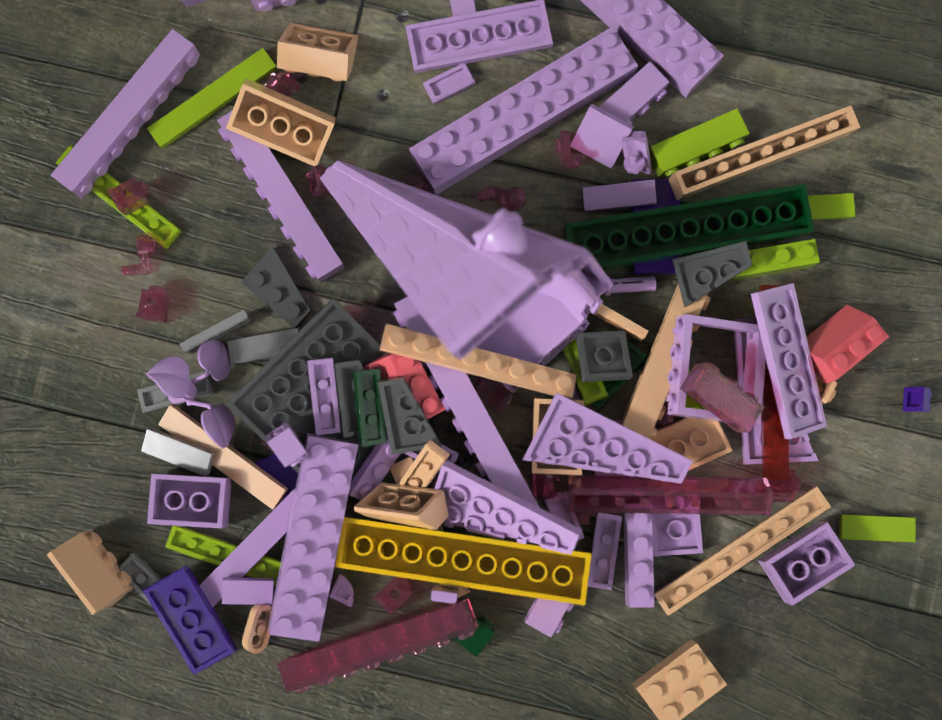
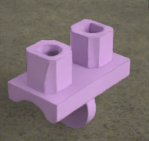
M632 131L630 137H623L621 141L625 158L624 168L627 170V173L638 174L639 172H644L645 174H651L652 165L646 132Z

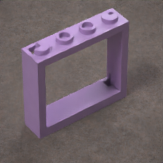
M688 314L676 317L675 327L672 328L674 345L670 351L672 369L668 374L670 391L666 398V402H668L667 415L744 425H761L766 356L758 325ZM692 325L748 333L741 414L685 407Z

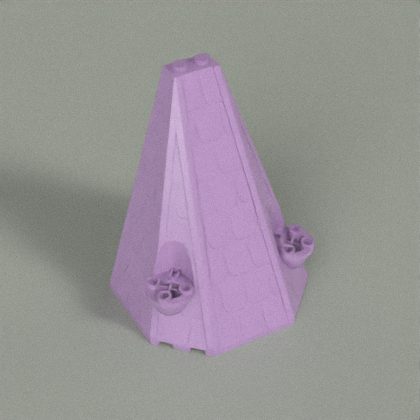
M339 160L328 167L320 177V180L449 352L460 360L474 348H479L545 366L575 340L578 333H583L590 324L586 320L589 313L596 314L603 303L600 295L605 291H610L614 285L587 249L522 226V218L516 212H508L507 209H501L493 216ZM503 383V385L513 393L520 388L518 386Z

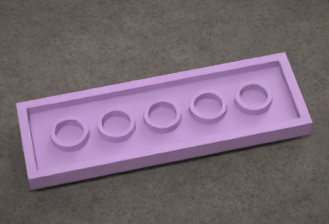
M544 0L405 26L414 73L553 47Z
M794 283L752 293L753 306L785 439H793L827 427Z

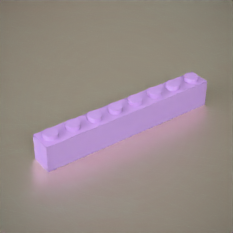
M172 29L51 176L80 199L92 190L96 179L107 172L108 166L112 161L122 154L127 143L137 136L141 126L151 119L155 109L160 103L166 101L170 91L182 81L184 74L189 68L197 63L198 57L201 54L195 45Z
M232 111L217 120L221 126L218 129L225 142L231 141L234 146L230 149L237 161L243 160L246 165L243 171L250 181L255 179L258 187L255 190L261 199L265 200L267 198L271 204L268 207L269 212L275 220L279 218L284 226L280 227L287 240L292 238L296 246L293 249L300 260L305 258L309 264L305 268L311 278H317L322 283L343 270L345 267L268 146L226 129Z

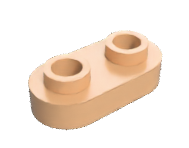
M254 605L250 611L242 638V645L244 649L253 654L262 652L268 644L270 638L268 625L272 610L270 605Z

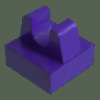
M904 387L902 411L929 413L932 408L930 406L931 388Z

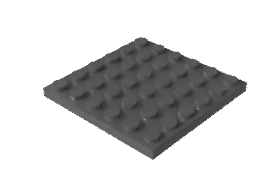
M332 298L226 405L266 443V435L287 421L304 445L306 433L315 434L307 360L331 357L333 358V363L360 360L363 367L387 352L381 351L380 345ZM341 432L323 434L324 436L356 441L358 444L352 481L375 445L360 446L359 435L341 437ZM301 462L292 467L298 474Z

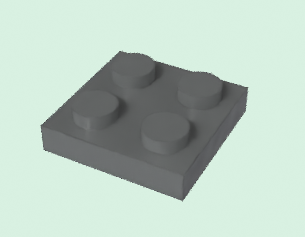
M625 331L589 332L576 335L583 382L630 380L633 377Z

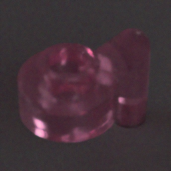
M493 185L477 194V198L481 202L492 196L500 198L503 207L509 212H516L526 204L525 193L515 186L503 190Z
M149 234L137 236V253L141 259V265L122 266L121 272L123 276L148 275L151 273L150 258L151 254L155 253V240L151 239Z

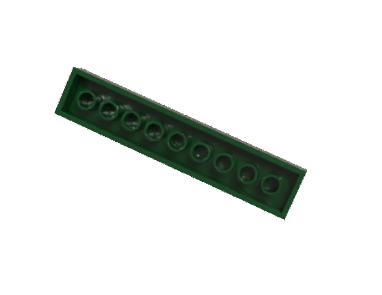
M806 184L566 223L562 230L564 241L587 249L603 270L685 257L746 241L747 246L804 237L814 232V225Z

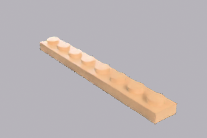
M390 324L385 326L380 346L381 351L555 396L557 392L569 399L573 398L576 374L479 348H474L460 360L449 352L438 337Z
M817 486L812 487L654 593L655 598L666 615L669 616L831 507Z

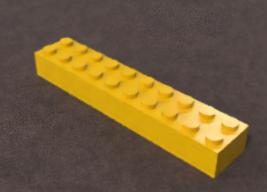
M344 517L335 567L585 606L592 553L574 550L572 554L544 549L540 545L522 544L515 541Z

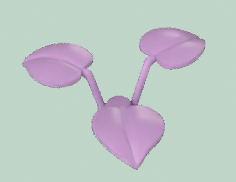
M210 340L203 343L198 350L199 364L206 372L193 380L188 378V364L182 358L176 356L159 361L146 375L159 386L173 404L186 402L188 406L206 407L208 410L203 411L201 414L203 429L217 446L224 449L228 446L235 430V419L231 410L223 404H218L213 408L210 403L193 400L197 394L195 383L208 377L209 374L214 380L221 381L228 376L231 370L227 347L221 341Z

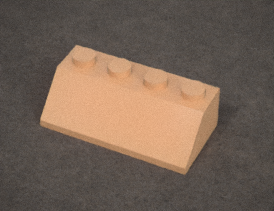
M246 79L241 87L226 129L317 167L336 118Z

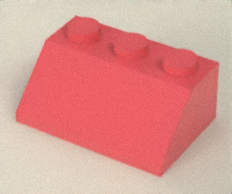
M845 305L806 337L815 374H817L824 385L839 379L889 338V335L874 317L849 305Z
M388 352L363 366L365 370L379 368L381 380L404 376L427 419L445 410L419 360Z

